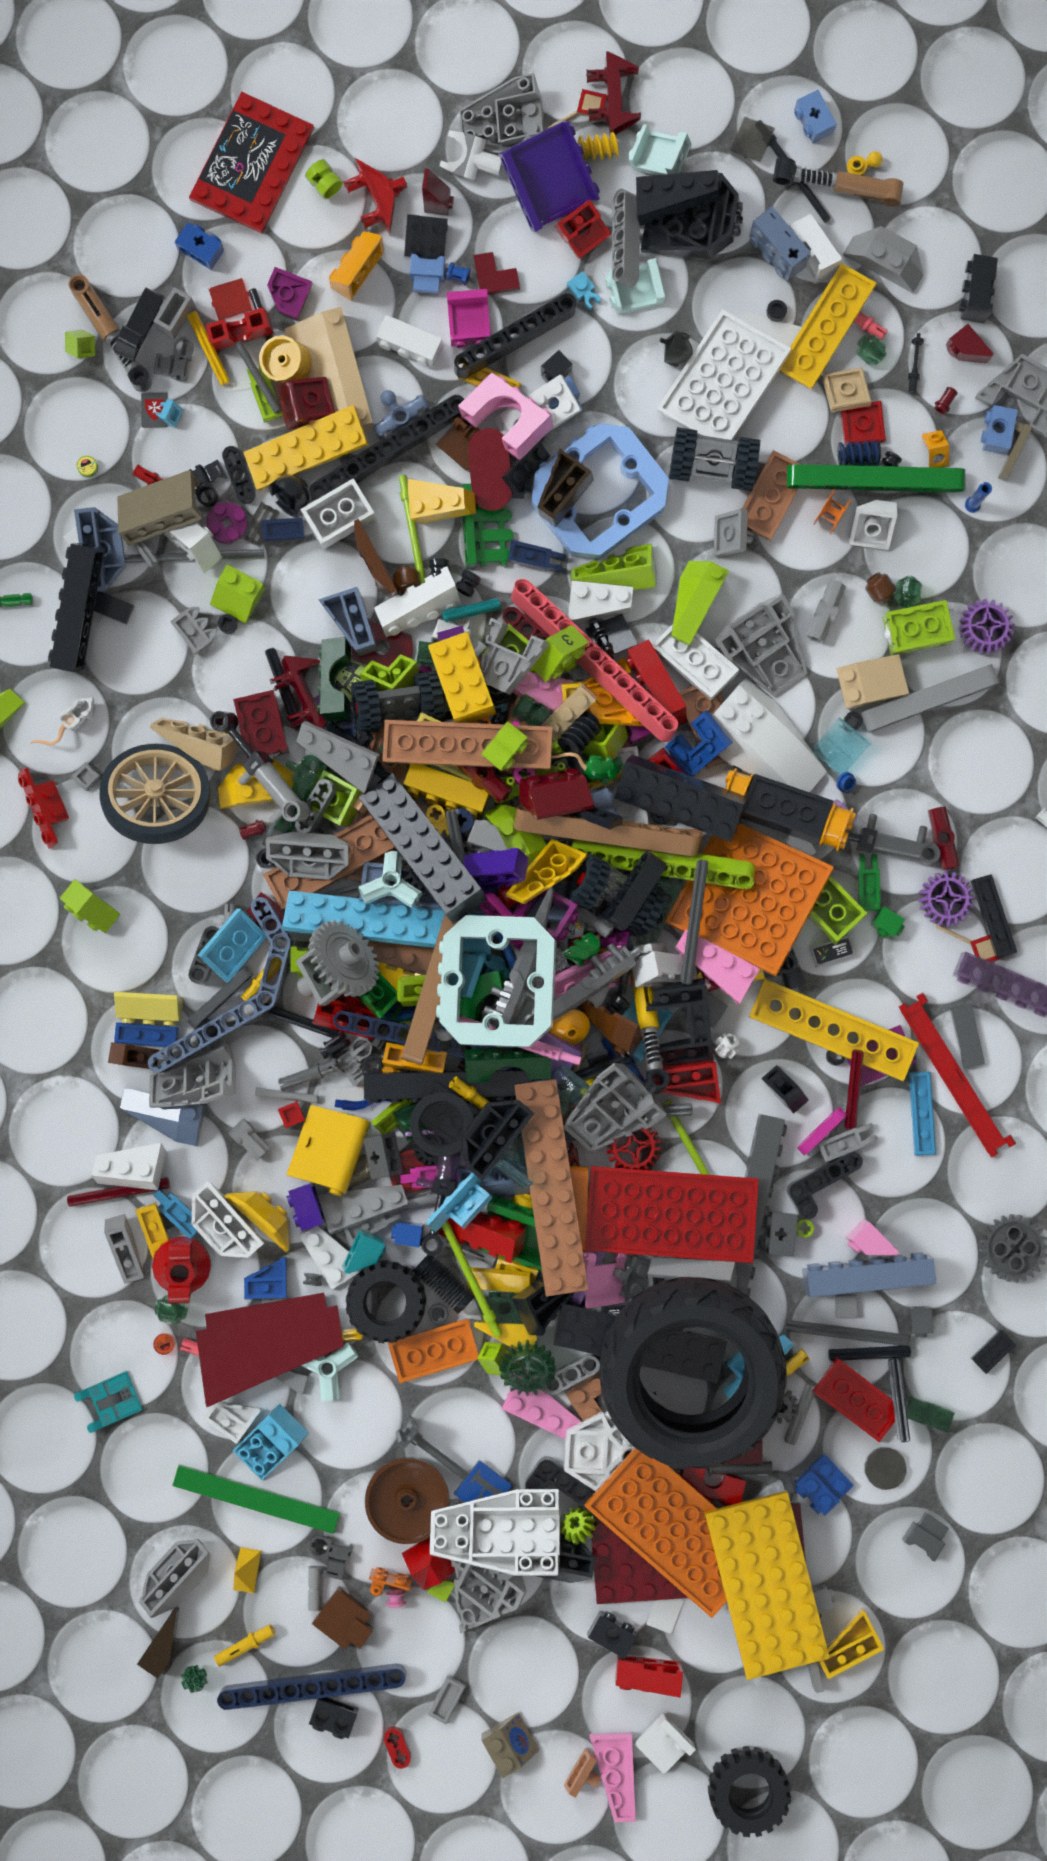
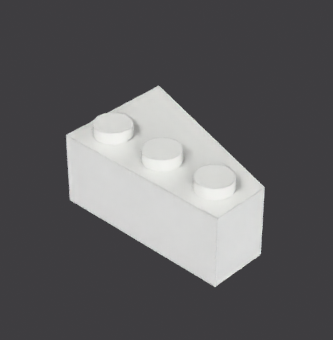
M810 214L790 224V228L811 252L806 268L815 285L834 276L842 262V258L821 229L818 220L814 219Z

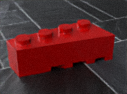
M648 639L628 649L626 662L630 669H634L637 683L677 719L678 727L687 723V706L650 640Z
M480 1211L463 1229L453 1219H448L459 1243L467 1241L471 1248L489 1250L488 1255L498 1257L499 1254L505 1257V1261L510 1264L524 1249L527 1225H523L517 1220L509 1221L502 1219L499 1215H487ZM440 1227L438 1234L446 1237L442 1227Z

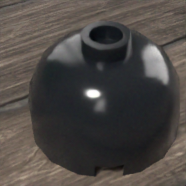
M286 474L270 483L269 490L271 496H276L278 501L275 503L288 515L293 516L295 514L297 516L301 513L300 509L307 506L309 491L304 479Z

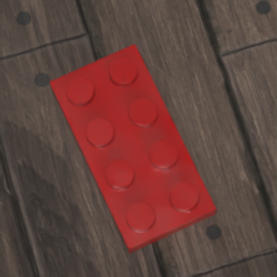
M839 1358L834 1360L812 1390L879 1443L895 1422L893 1400Z

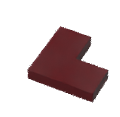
M493 252L473 255L479 289H487V295L520 290L517 268L496 271Z

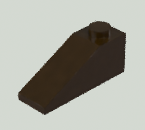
M179 1607L173 1609L137 1663L138 1666L157 1679L161 1673L166 1675L172 1666V1663L169 1661L174 1652Z

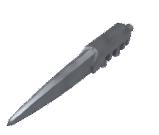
M552 887L549 888L535 916V919L545 930L553 897ZM524 940L509 976L511 981L504 982V989L493 986L491 994L500 997L496 1003V1009L485 1006L483 1014L496 1013L504 1018L506 1024H513L528 986L527 979L533 973L536 964L537 941ZM494 1018L489 1023L496 1025V1030L499 1027V1020Z
M612 943L607 949L613 956L606 959L605 962L602 963L597 955L593 956L590 961L595 966V969L589 971L590 977H585L554 1000L553 1020L576 1008L636 966L634 959L642 953L641 950L636 947L629 952L626 947H623L619 951L615 944ZM534 1017L524 1025H534Z

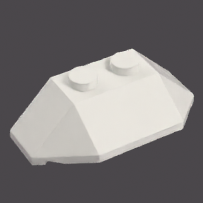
M207 1181L192 1195V1226L219 1256L250 1257L264 1242L238 1209L224 1198L225 1195Z

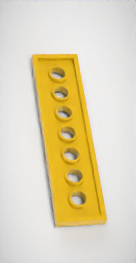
M764 979L748 1017L851 1060L853 1050H862L864 1053V1066L902 1082L906 1077L919 1042L767 979ZM774 1000L781 1003L782 1007L778 1012H774L770 1008V1003ZM793 1008L798 1009L801 1013L800 1018L797 1020H793L789 1016V1011ZM815 1016L819 1018L820 1025L817 1028L809 1025L808 1020L810 1017ZM831 1024L837 1025L839 1028L838 1035H830L828 1033V1026ZM850 1032L858 1035L859 1039L856 1044L848 1042L847 1035ZM873 1040L878 1044V1049L875 1052H870L867 1049L868 1041ZM893 1048L896 1050L897 1058L895 1060L887 1058V1049Z

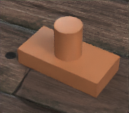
M587 1748L583 1750L564 1783L568 1794L575 1798L584 1783L597 1787L601 1779L600 1775L591 1771L597 1759L593 1752Z

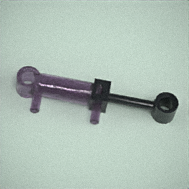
M427 1127V1134L440 1136ZM442 1137L441 1145L450 1144L449 1141ZM461 1151L450 1156L438 1157L433 1180L420 1177L416 1180L417 1186L431 1188V1193L437 1194L434 1212L443 1204L445 1197L450 1196L454 1192ZM431 1229L430 1233L421 1240V1249L427 1255H438L443 1249L442 1239L438 1235L439 1230L435 1233ZM430 1239L437 1241V1247L433 1251H429L426 1247V1243Z

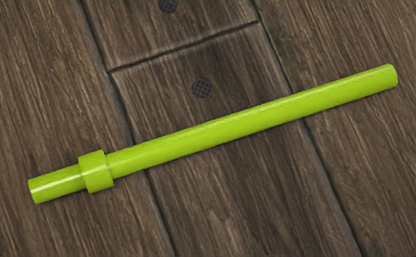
M400 475V498L404 503L415 567L419 573L422 585L426 582L416 523L410 519L407 475Z
M447 1220L441 1227L483 1312L482 1317L485 1323H488L496 1338L502 1335L495 1320L497 1317L494 1311L490 1309Z

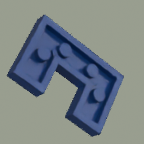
M708 710L691 723L703 740L696 747L692 748L682 733L665 746L683 772L692 777L733 743Z

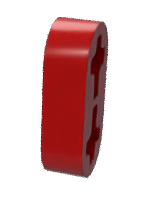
M389 1727L385 1731L384 1743L391 1761L399 1769L406 1768L410 1764L411 1752L403 1732L398 1727ZM390 1733H393L394 1735H399L397 1737L398 1745L395 1746L394 1741L392 1739L389 1740ZM400 1749L401 1754L406 1755L405 1762L396 1760L398 1758L397 1750Z

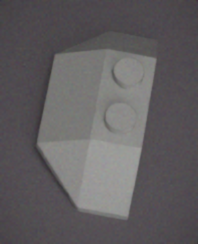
M882 226L853 236L843 253V256L911 293H914L923 277L917 245Z
M289 832L266 838V859L270 862L272 861L290 877L330 880L349 865V844L334 835Z
M199 1539L176 1542L147 1573L139 1603L150 1618L178 1607L207 1575L211 1554Z

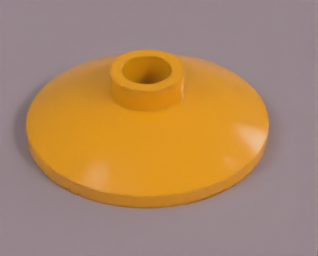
M572 1009L553 1020V1027L549 1032L576 1045L587 1036L590 1022L585 1013Z

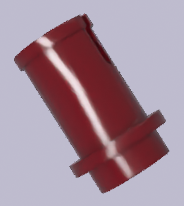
M946 387L940 400L935 402V410L941 414L949 412L950 405L958 392L952 387Z
M258 819L255 823L239 827L243 840L258 834L263 835V832L267 831L264 821H259Z

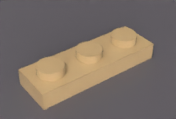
M582 683L540 726L547 725L553 727L552 740L555 741L596 701L597 697Z

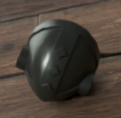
M675 331L667 339L660 338L659 341L665 344V363L678 367L679 363L691 358L693 350L689 341L691 337L689 334Z

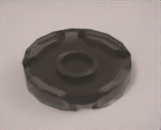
M890 1447L874 1449L867 1456L864 1463V1472L868 1481L874 1487L881 1490L898 1487L904 1481L907 1473L903 1456L897 1450Z

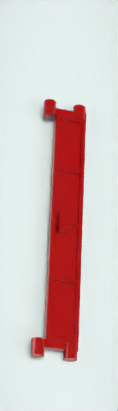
M922 992L916 997L919 1001L909 1007L906 1003L898 1006L990 1157L996 1156L998 1154L996 1149L1006 1143L1009 1148L1014 1146L1016 1142L1011 1134L1005 1138L1001 1135L922 1005L928 1002L925 994Z

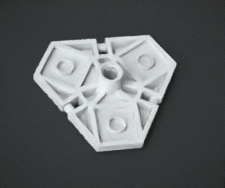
M646 1389L648 1394L659 1405L679 1413L678 1409ZM601 1411L566 1430L563 1469L594 1491L603 1484L624 1460L625 1452L634 1448L617 1429L615 1424L609 1425L608 1420L612 1418L608 1411L605 1413Z

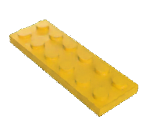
M841 263L791 344V353L779 372L812 391L877 283Z
M351 405L243 453L256 490L261 491L268 488L270 483L282 475H299L367 446L369 443L356 406Z

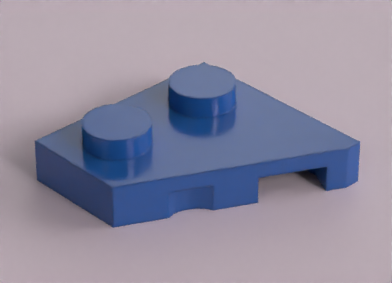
M282 1257L269 1266L267 1265L258 1272L244 1278L245 1300L287 1298L286 1257Z

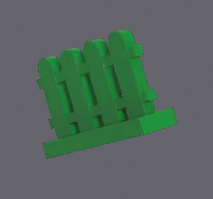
M471 484L462 485L461 488L472 492ZM476 503V514L462 516L466 569H474L477 563H480V567H486V563L501 562V566L507 565L509 549H506L505 542H510L514 537L512 530L504 529V522H509L512 518V512L509 509L487 511ZM474 523H477L478 529L474 530ZM483 523H498V529H484ZM499 542L500 549H485V543ZM475 543H479V549H478V550H476V545H475Z

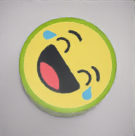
M82 456L77 461V470L83 477H92L97 473L98 464L93 457Z

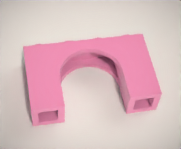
M493 373L458 405L461 416L476 428L493 411L499 408L511 407L520 411L521 416L518 422L502 437L505 450L519 460L554 427L551 419L552 415L547 409H541L532 398H526L517 387L512 388L503 377H497Z

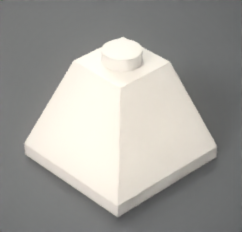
M874 500L858 506L848 544L889 550L897 519V503Z

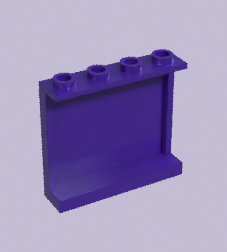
M562 121L498 153L531 231L534 232L542 229V226L577 209L587 200L600 199L598 195L600 193L599 187L591 179V168L587 162H584L582 157L584 151L580 143L576 142L574 135H576L575 129L568 121Z

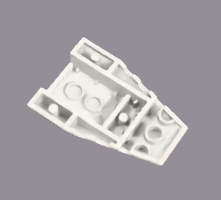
M747 677L712 715L733 742L718 756L727 764L742 769L748 775L758 774L810 792L827 773L780 706ZM697 733L695 736H696L700 741H703L702 738H701V737L698 735V733Z

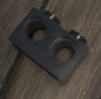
M329 1697L318 1698L309 1725H312L313 1729L324 1732V1730L329 1731L336 1738L344 1739L345 1737L349 1739L359 1708ZM326 1711L329 1717L322 1719L318 1716V1712ZM345 1718L349 1724L341 1726L337 1720Z

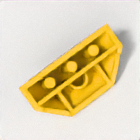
M273 759L274 763L272 765L294 793L302 798L300 779L276 759ZM235 764L218 787L220 809L273 803L275 801L255 776L245 785L239 783V778L246 772L242 764Z
M259 1191L227 1193L224 1196L226 1200L282 1250L288 1252L291 1249L290 1222L286 1216L288 1212L280 1205L277 1207L270 1202L272 1198L264 1191L262 1193Z

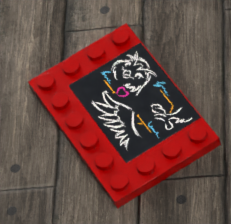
M241 91L189 195L190 201L262 234L314 130V125Z

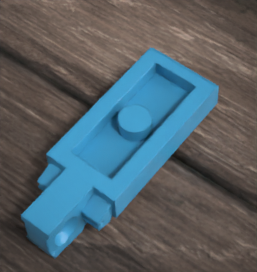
M158 1190L153 1195L161 1203L158 1206L161 1210L160 1212L188 1238H193L198 1233L191 1224L192 1211L177 1196H174L172 1193L167 1196L162 1190Z

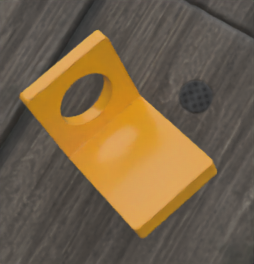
M942 430L922 434V439L928 449L929 467L939 468L948 466L949 444ZM936 455H944V459L941 462L933 461Z

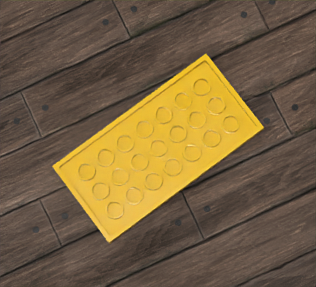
M787 1490L704 1512L746 1679L750 1680L829 1659Z

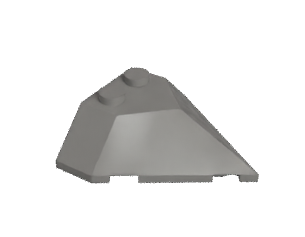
M451 1560L452 1567H455L456 1575L454 1587L457 1612L460 1613L461 1617L460 1633L519 1608L527 1592L522 1576H513Z

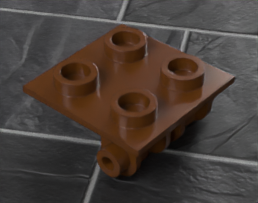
M458 416L453 421L454 425L436 445L467 471L470 468L468 445L472 436L480 429L474 427L462 416Z

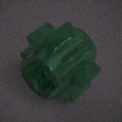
M198 1665L187 1667L184 1674H181L183 1680L181 1684L184 1690L189 1689L190 1693L202 1691L205 1684H208L205 1669L200 1670Z

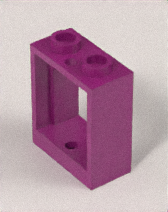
M549 889L525 904L520 903L513 915L515 917H527L539 897L544 898ZM553 892L552 903L567 910L555 931L546 927V931L556 940L557 946L560 940H565L569 932L567 929L571 924H575L579 913L578 904Z

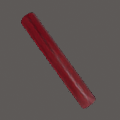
M857 1049L852 1051L846 1106L847 1115L844 1125L848 1130L857 1126L864 1058L863 1051Z

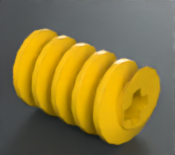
M614 132L610 133L609 139L606 133L602 134L601 140L598 134L594 135L593 141L590 135L586 136L585 142L582 136L578 137L577 143H580L584 151L582 157L585 162H588L589 156L592 157L593 161H596L597 155L600 156L601 160H604L605 154L608 155L609 159H612L613 153L619 158L618 141Z

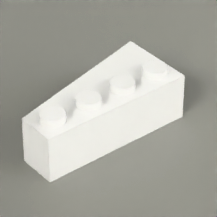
M447 566L441 569V574L435 577L430 575L425 578L426 582L418 587L413 585L401 597L400 595H395L374 608L386 637L397 635L401 631L414 628L425 621L434 620L442 615L444 610L461 606L456 585Z

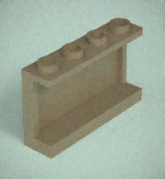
M188 470L117 496L118 533L128 546L202 519V513L196 506L195 487L199 486V480L193 472Z

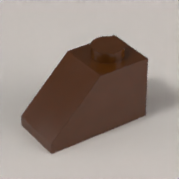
M111 1042L108 1063L150 1069L148 1060L159 1049Z

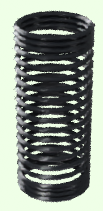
M427 1255L415 1267L413 1272L418 1277L422 1275L421 1279L426 1276L423 1282L431 1276L426 1284L430 1283L429 1287L434 1284L431 1290L439 1284L434 1292L444 1284L437 1292V1295L442 1292L440 1295L442 1297L447 1292L442 1298L444 1300L452 1292L445 1300V1303L457 1293L448 1305L455 1300L450 1306L452 1308L460 1300L453 1308L459 1314L475 1297L473 1291L470 1292L468 1286L465 1287V1284H462V1281L457 1279V1276L453 1277L454 1273L451 1274L449 1268L445 1269L446 1266H443V1263L437 1262L438 1258L434 1259L435 1256Z

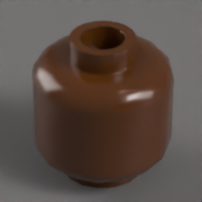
M401 566L393 574V583L399 595H404L407 589L413 585L415 587L421 585L419 573L413 567Z
M878 572L866 580L865 590L873 602H883L885 604L894 598L892 594L895 592L896 586L887 574Z

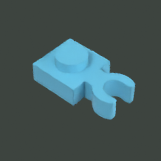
M583 271L567 282V287L578 301L584 298L585 306L588 310L592 309V305L589 303L590 300H595L597 304L600 303V297L592 293L595 290V286Z

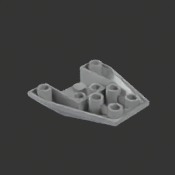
M534 73L514 77L459 109L461 132L486 139L484 151L488 153L498 154L545 130L543 102Z

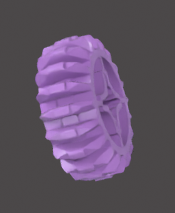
M983 599L982 604L979 600L975 601L974 605L970 604L967 607L968 610L963 611L964 617L959 619V622L964 624L958 628L960 631H964L960 638H967L964 644L968 645L971 643L970 649L972 651L978 647V654H981L984 649L986 654H990L991 649L994 653H997L999 648L1003 649L1006 647L1005 643L1011 641L1009 636L1014 634V631L1009 629L1015 626V623L1009 622L1013 615H1006L1009 608L1002 610L1003 603L995 606L996 602L993 599L990 604H988L987 599ZM982 612L981 621L971 624L973 616L976 613ZM991 613L994 614L999 619V621L994 620L991 616ZM985 623L991 627L989 630L983 627ZM1002 629L999 639L991 641L993 631ZM973 632L979 633L982 636V640L979 639Z
M944 871L942 877L939 873H935V879L931 876L927 878L930 884L925 882L922 884L926 890L919 891V894L924 895V898H919L918 902L925 903V905L920 907V910L927 909L928 912L924 914V917L932 915L930 922L933 923L938 919V926H942L944 921L946 927H950L951 921L954 925H958V919L962 922L966 920L963 914L968 916L971 914L967 908L974 907V904L970 903L969 900H974L975 896H969L968 894L973 891V888L967 889L965 887L969 884V881L962 883V875L955 879V872L948 876V872ZM942 883L940 895L931 896L934 887ZM949 883L957 887L961 895L954 894ZM947 896L948 898L953 900L946 902L945 900L940 898ZM962 902L958 912L951 915L953 904ZM932 903L939 904L944 915L937 912Z

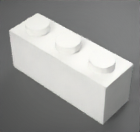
M388 315L385 316L376 336L377 343L381 348L395 350L400 356L416 359V362L423 366L430 365L433 367L443 345L442 338Z

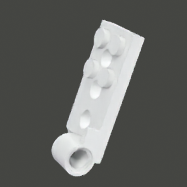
M561 374L526 397L532 398L537 406L541 409L545 408L551 413L554 427L550 431L582 411ZM553 398L559 400V406L556 409L550 408V401ZM510 407L494 419L503 435L518 422L521 412Z

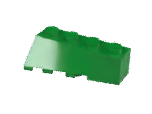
M378 973L376 975L379 979L375 981L376 985L368 992L357 997L380 1019L397 1001V990Z

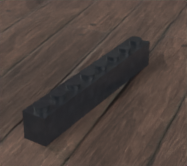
M496 1070L490 1076L488 1082L476 1083L466 1082L465 1071H443V1074L429 1072L364 1073V1099H369V1103H381V1099H390L391 1103L402 1102V1099L411 1098V1102H419L433 1080L462 1099L461 1095L449 1088L451 1080L455 1082L453 1078L457 1076L468 1086L476 1088V1092L484 1098L494 1097L496 1101L507 1100V1097L515 1096L516 1100L514 1085L530 1083L532 1080L529 1079L523 1070Z

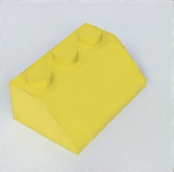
M114 992L116 1018L122 1019V1023H134L135 1019L143 1020V1024H155L156 1020L164 1021L163 1025L176 1026V1022H182L183 997Z

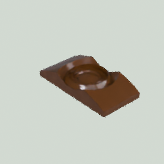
M355 520L354 532L358 552L375 579V586L388 598L398 595L360 520Z

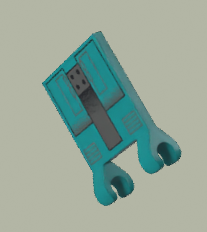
M127 1371L74 1394L77 1402L91 1396L99 1415V1420L87 1425L89 1433L143 1410Z

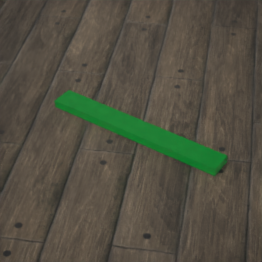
M180 1464L178 1465L172 1485L334 1534L340 1512Z

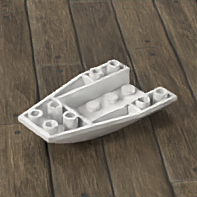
M559 1489L513 1490L431 1511L430 1555L513 1576H558L560 1562Z

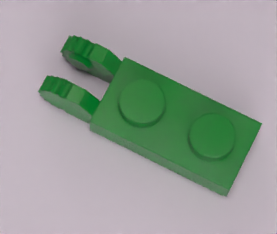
M859 854L858 904L865 911H880V869H878L877 854H872L871 856L872 869H865L864 854Z

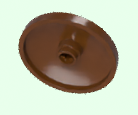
M401 1457L382 1465L371 1477L365 1493V1510L370 1524L382 1537L399 1544H414L429 1538L431 1533V1511L449 1507L448 1487L441 1473L430 1463L414 1457Z

